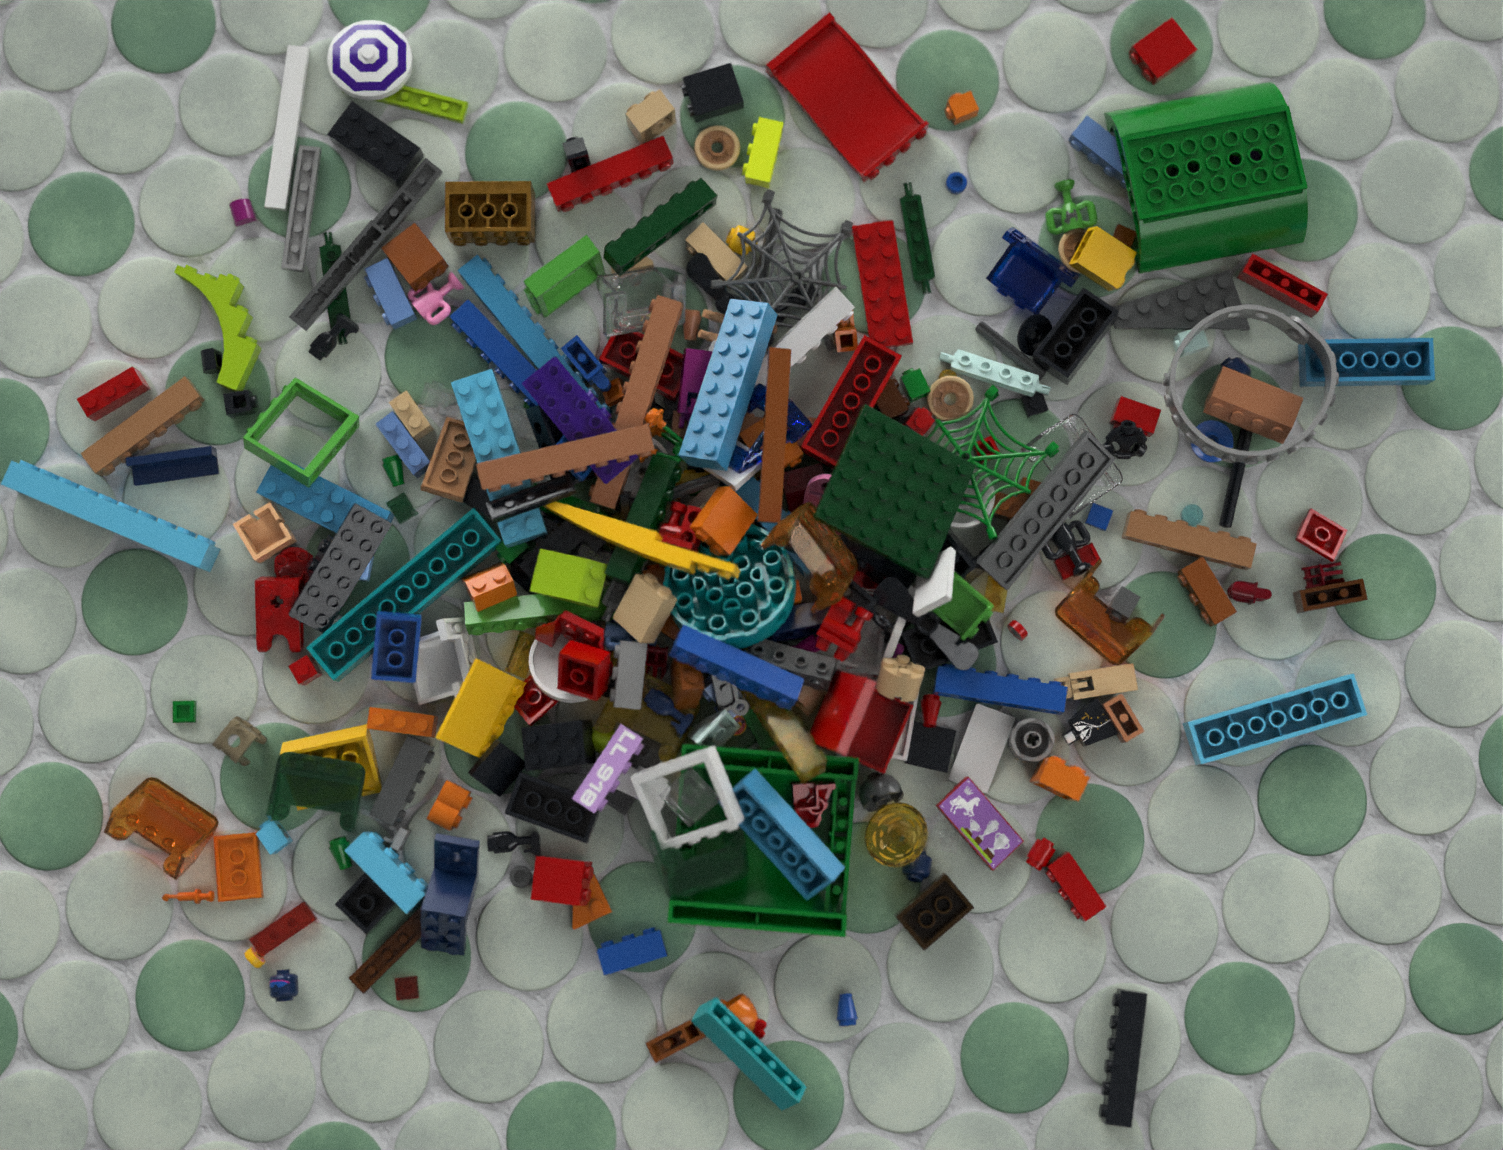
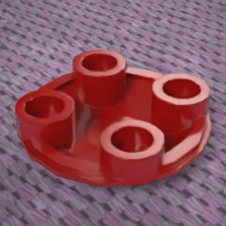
M289 547L282 550L275 557L274 572L276 577H304L305 586L309 579L306 566L313 555L300 547Z

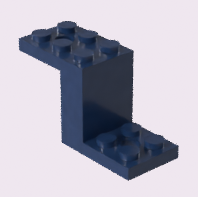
M436 833L434 839V869L421 908V948L464 956L466 951L467 920L479 881V840Z

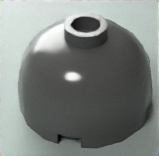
M879 772L869 774L859 790L860 803L863 810L866 809L867 812L886 809L889 807L887 803L894 800L896 804L904 796L900 784L892 775L879 774Z

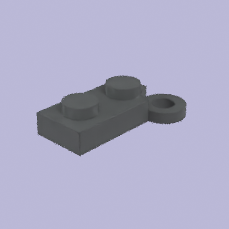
M710 674L718 712L726 709L727 711L732 710L738 716L745 715L749 710V704L745 699L738 697L737 687L726 681H721ZM742 703L744 707L742 710L738 711L736 707L738 704Z

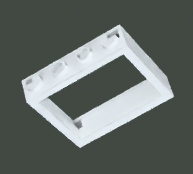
M714 745L640 770L630 777L660 850L669 848L670 851L680 848L683 843L688 842L691 845L699 842L705 836L710 839L719 835L720 831L723 830L732 832L738 829V825L745 819ZM704 762L728 820L671 838L647 781Z

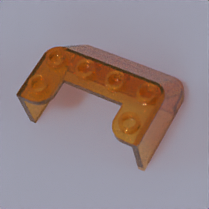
M150 777L145 779L112 809L104 833L115 840L123 841L136 832L170 855L165 859L162 868L167 875L177 880L197 860L215 833L219 822L214 815L160 779Z

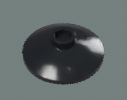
M1034 314L1027 317L1021 324L1017 335V342L1024 354L1033 356V353L1052 330V324L1046 316Z

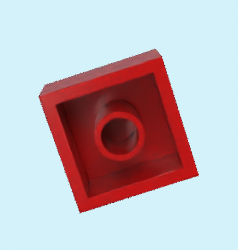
M570 640L559 652L557 689L598 701L608 689L610 652Z

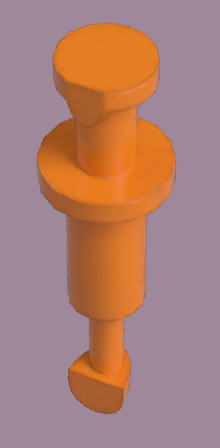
M196 889L194 892H179L177 895L164 894L162 900L194 901L195 904H200L201 900L213 902L214 891L202 893L200 889Z

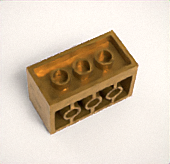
M531 181L445 182V233L450 242L454 243L455 246H466V243H475L477 246H486L488 243L507 246L509 243H517L521 246H527L530 243H535V192Z

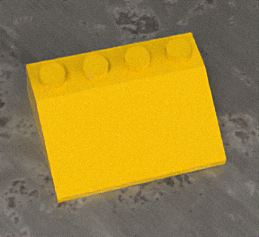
M475 658L435 738L480 758L490 745L502 735L504 726L508 718L513 714L514 706L518 698L523 694L526 683Z
M367 724L282 742L280 757L297 811L380 793L382 789L374 744L370 730L367 729Z

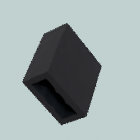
M731 63L683 77V85H680L684 98L688 97L690 104L687 105L690 117L694 116L696 123L744 108V101Z

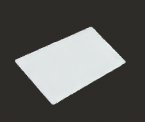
M976 704L948 780L959 783L968 776L982 793L987 794L1015 717Z

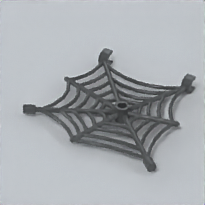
M767 189L762 198L764 208L759 220L743 234L741 232L737 233V236L741 238L742 257L736 272L727 281H722V279L711 280V288L728 286L747 301H751L741 290L733 286L743 284L753 293L758 302H763L755 290L748 285L755 283L773 310L777 306H788L810 311L814 308L813 304L816 295L822 285L828 287L823 293L821 300L828 294L831 287H837L840 292L842 289H847L846 285L841 284L839 277L838 253L845 235L848 236L851 231L853 222L845 220L844 223L842 222L840 233L818 234L802 230L786 221L772 208L771 202L775 192ZM768 209L772 220L765 231L755 240L751 241L746 235L757 228ZM776 217L790 228L814 237L835 238L829 243L815 244L803 242L783 231L779 227ZM774 224L777 234L764 248H760L755 243L762 239ZM783 235L801 245L825 248L819 253H804L793 249L785 243ZM779 237L781 247L771 256L765 250L772 246ZM746 242L751 246L753 255L752 265L742 280H733L744 264ZM837 242L834 269L838 284L830 281L828 273L829 250ZM788 249L793 253L814 258L811 261L797 260L790 256ZM755 250L761 253L760 269L754 279H747L755 267ZM783 250L786 259L779 262L775 257ZM824 254V268L827 281L821 280L819 272L820 258ZM766 257L771 261V270L767 278H759L764 269ZM788 262L790 269H788L783 264ZM793 262L807 265L801 270H796ZM815 263L817 279L812 278V267ZM774 264L777 266L778 269L776 277H772V274L774 272ZM781 269L784 272H786L789 276L779 277L781 274ZM808 269H809V278H808V277H804V273H805ZM794 275H797L799 280H796ZM782 281H789L790 283L785 288ZM802 281L808 282L805 289L801 283ZM770 282H778L783 292L779 297H777L775 289ZM759 283H767L775 299L773 304H771ZM811 283L818 284L810 301L807 295L808 288ZM793 285H798L803 296L788 293ZM784 297H796L805 300L808 307L783 303L781 301ZM777 313V316L787 317L799 321L802 319L801 317L793 316L790 314ZM775 322L776 326H782L787 328H792L794 326L791 324ZM826 334L822 339H825L824 343L828 351L835 349V344L832 338L829 339V336Z

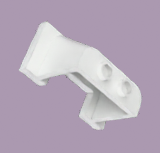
M465 617L437 620L438 632L420 637L416 683H413L419 705H426L453 697L456 698L475 658H477L472 635H468L465 626Z

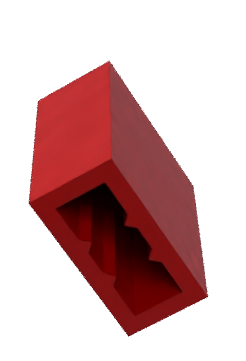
M1171 17L1132 45L1129 57L1132 63L1138 65L1142 70L1143 77L1155 85L1190 60L1198 49L1173 17Z
M536 856L531 900L587 906L591 898L590 880L594 875L592 862Z

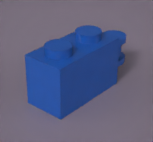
M578 335L561 347V350L590 385L595 383L602 392H608L611 389V382L605 376L607 373L606 369Z

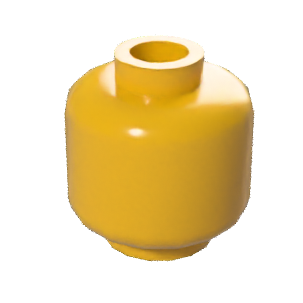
M741 225L735 228L731 227L725 243L728 244L727 246L734 253L742 256L741 238L737 236V233L741 232L743 234L749 229ZM752 231L746 237L753 241L756 238V234ZM745 242L746 256L752 251L751 246Z

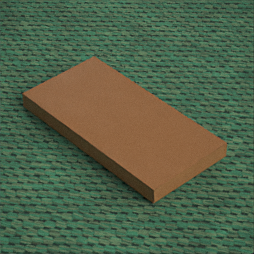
M446 417L421 485V491L461 503L464 500L477 463L463 421Z

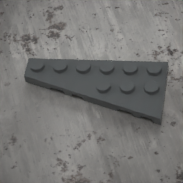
M1226 270L1113 306L1119 311L1118 319L1113 325L1115 329L1190 330L1202 319L1214 312L1242 304L1230 270ZM1235 318L1215 323L1204 330L1232 329L1248 331L1250 327L1247 318Z

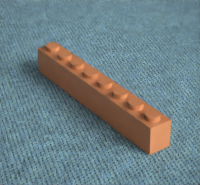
M647 423L480 462L476 466L482 490L488 489L489 492L502 490L501 486L509 484L510 488L523 485V480L531 479V482L544 480V476L552 474L553 478L566 475V470L574 469V473L587 470L586 466L595 464L596 468L609 465V460L616 459L617 463L630 460L629 456L638 454V458L649 456L651 451L655 450L650 426Z

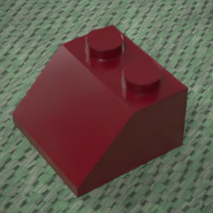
M822 463L784 472L783 492L788 511L795 517L802 515L804 495L808 482L817 475L825 474Z

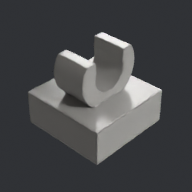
M389 826V829L394 831L395 836L393 838L384 836L383 839L386 842H392L391 848L401 851L411 830L405 827L398 829L396 826Z

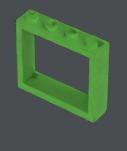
M585 235L523 281L526 287L524 292L537 315L541 313L546 318L606 274L600 251L590 238Z
M295 377L290 384L283 387L282 393L278 398L272 399L269 408L265 413L262 412L257 417L254 426L246 430L247 433L243 437L244 449L309 488L359 428V416ZM296 396L343 423L304 470L258 442Z

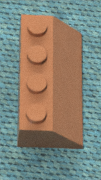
M1223 366L1206 397L1203 413L1283 444L1294 425L1303 402V397Z

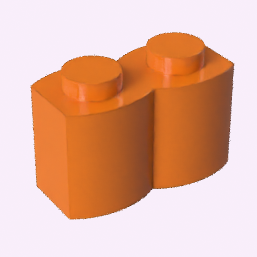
M446 780L427 816V820L448 831H452L453 828L457 829L463 818L460 816L463 808L467 809L473 799L470 797L472 791L450 780Z

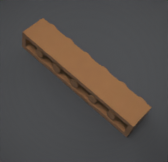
M184 376L80 454L95 474L101 477L108 476L115 471V467L121 462L126 463V458L133 457L132 454L136 451L148 447L152 439L163 436L171 425L182 422L185 418L184 416L190 411L198 410L205 399L191 380Z
M1134 509V511L1127 514L1122 539L1195 558L1204 557L1207 561L1242 570H1248L1252 566L1257 543L1251 542V539L1248 537H1230L1228 532L1209 531L1210 528L1197 525V527L1188 526V522L1182 520L1172 522L1166 516L1157 514L1155 517L1149 516L1146 511Z

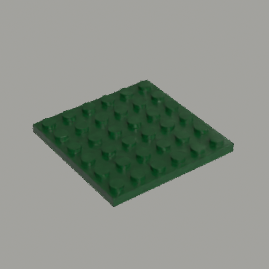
M865 404L858 414L813 515V519L914 574L927 579L931 574L976 465Z

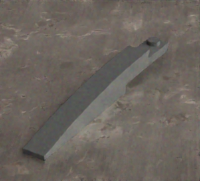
M425 158L373 221L371 220L289 318L307 331L409 216L419 200L441 176L443 171Z

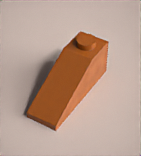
M690 1019L652 1039L646 1045L654 1062L657 1063L707 1036Z

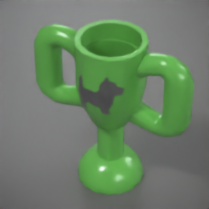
M1073 179L1059 181L1054 184L1055 189L1062 192L1064 205L1062 208H1051L1046 212L1045 220L1050 234H1065L1073 229L1084 230V227L1089 228L1097 224L1098 217L1093 202L1088 200L1079 204L1072 202L1070 190L1075 185V180ZM1084 207H1087L1089 221L1082 219L1080 210ZM1054 214L1061 215L1062 225L1057 229Z

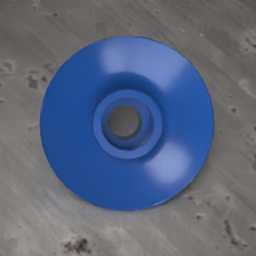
M1208 420L1196 427L1202 434L1214 442L1228 448H1233V435L1230 429L1222 422ZM1191 443L1194 454L1201 460L1210 463L1222 461L1218 457L1205 454L1198 446Z

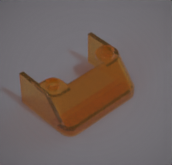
M806 502L775 525L761 547L765 549L773 544L784 547L789 543L813 575L810 580V590L816 595L817 600L811 612L816 613L841 600L857 572L858 565L855 557L832 528L813 519L817 507L811 502Z
M1099 559L1055 608V615L1110 664L1121 665L1153 635L1165 615L1162 613L1151 624L1139 617H1134L1129 622L1125 621L1124 623L1111 620L1109 615L1105 613L1108 606L1095 596L1100 588V584L1093 576V573L1102 563Z

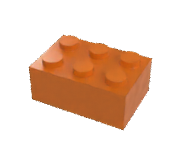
M1047 756V758L1038 762L1029 782L1067 801H1079L1090 777L1085 775L1086 771L1075 765L1074 767H1069L1065 765V760L1057 756Z

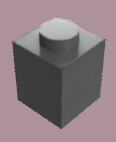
M1122 586L1114 595L1105 613L1109 615L1111 620L1124 623L1129 619L1141 597Z

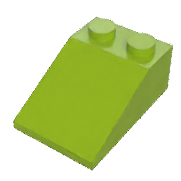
M540 549L529 591L589 608L598 607L606 577L604 573L608 564Z

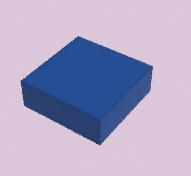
M1093 503L1085 524L1106 531L1113 510Z

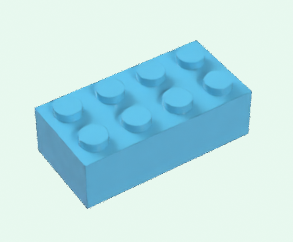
M377 831L363 832L345 852L406 914L413 912L424 901L429 884L423 878L418 879L413 874L415 872L414 868L407 862L404 864L398 858L400 854L395 849L388 848L383 843L385 840Z

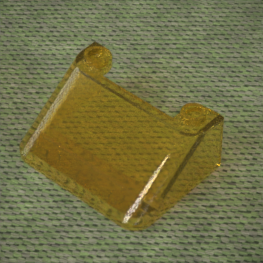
M644 673L641 709L614 707L613 702H609L608 698L593 729L601 733H609L614 729L617 722L662 743L659 749V758L664 763L678 758L682 744L685 743L701 706L699 702L696 709L678 710L685 716L687 714H693L694 716L691 726L681 738L677 737V732L670 726V723L673 721L680 725V722L670 715L662 716L647 707V703L643 701L652 688L662 691L673 700L672 686Z

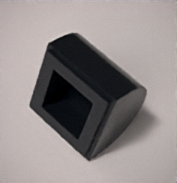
M214 348L202 350L203 373H220L222 367L221 352Z

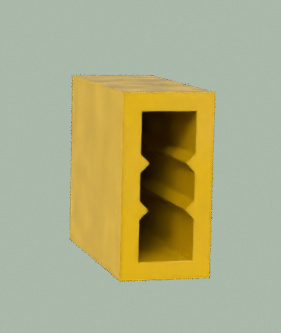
M1098 226L1087 229L1069 266L1106 290H1117L1124 284L1127 271L1133 267L1137 252Z

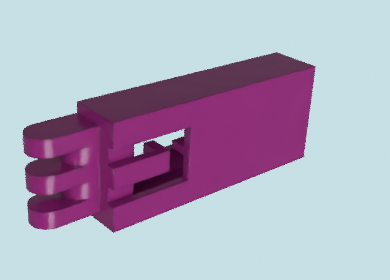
M684 349L677 413L679 414L678 428L680 429L684 427V420L687 421L688 427L697 398H691V405L687 407L688 392L697 393L698 397L712 351Z

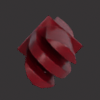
M1341 561L1301 568L1305 575L1303 580H1306L1307 585L1305 589L1345 582L1344 578L1325 581V577L1343 574V569L1328 572L1323 570L1341 566ZM1310 569H1314L1315 575H1311ZM1313 578H1316L1317 584L1313 585Z
M1236 581L1227 589V595L1230 599L1248 603V605L1254 604L1255 601L1263 602L1270 599L1272 592L1269 589L1258 588V582Z
M647 644L644 674L646 678L649 676L650 666L653 667L652 679H657L658 668L662 667V680L666 674L669 646L662 648L659 645L654 647Z

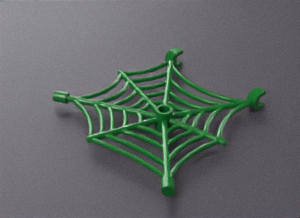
M994 385L985 392V399L981 404L967 415L944 422L937 418L935 420L937 425L926 437L930 439L940 427L943 433L936 444H939L944 436H946L948 441L943 448L946 449L951 443L955 448L952 453L958 452L959 457L963 459L969 458L967 461L980 469L972 474L970 479L972 485L967 486V488L974 489L976 495H963V497L977 499L979 505L967 501H961L960 504L980 509L984 519L966 510L958 509L957 512L974 517L985 524L989 540L998 538L991 522L994 513L1000 505L1012 496L1021 493L1031 494L1029 482L1034 469L1047 456L1052 458L1059 452V446L1054 441L1044 451H1040L1017 441L1005 431L994 415L990 404L999 396V390ZM983 406L979 418L969 425L954 430H947L944 425L962 421L975 414ZM987 408L997 427L1005 436L1017 445L1032 452L1018 453L997 439L986 419L985 413ZM982 421H984L985 427L993 440L1011 453L1002 454L990 447L980 431ZM976 424L974 431L965 436L957 438L951 436V433L963 431ZM972 435L971 440L961 445L956 443V441L966 439ZM977 435H979L981 442L987 449L996 455H986L979 448L976 442ZM969 444L967 451H962L961 448ZM974 445L982 456L972 457L971 451ZM1030 456H1041L1030 469L1025 487L1018 484L1021 469ZM1018 457H1025L1017 470L1015 480L1008 479L1007 474L1013 460ZM1011 458L1005 468L1004 475L1002 476L997 473L1000 461ZM998 459L993 470L987 468L988 460ZM984 460L983 465H981V464L975 462V461ZM982 472H986V473H987V474L981 476L977 481L975 480V477H976L979 473H982ZM990 475L998 478L989 483L980 493L978 484ZM1000 481L1009 484L993 491L984 504L982 496L991 486ZM1011 487L1020 490L1010 493L1001 499L992 510L990 517H988L986 508L995 494Z

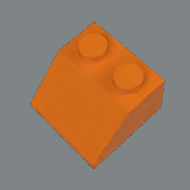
M502 562L461 578L477 612L517 596L514 580L506 565Z

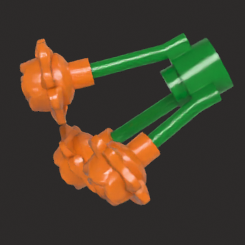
M653 408L646 414L644 418L645 424L649 423L652 438L658 435L675 445L672 450L675 456L658 452V449L652 450L649 456L652 457L654 454L676 461L678 464L681 461L686 463L679 456L683 439L666 425L667 423L663 420L664 409L657 410ZM649 456L640 457V463H643Z

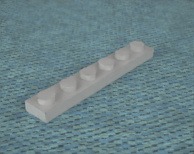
M299 145L281 266L283 270L304 272L322 153L320 147Z

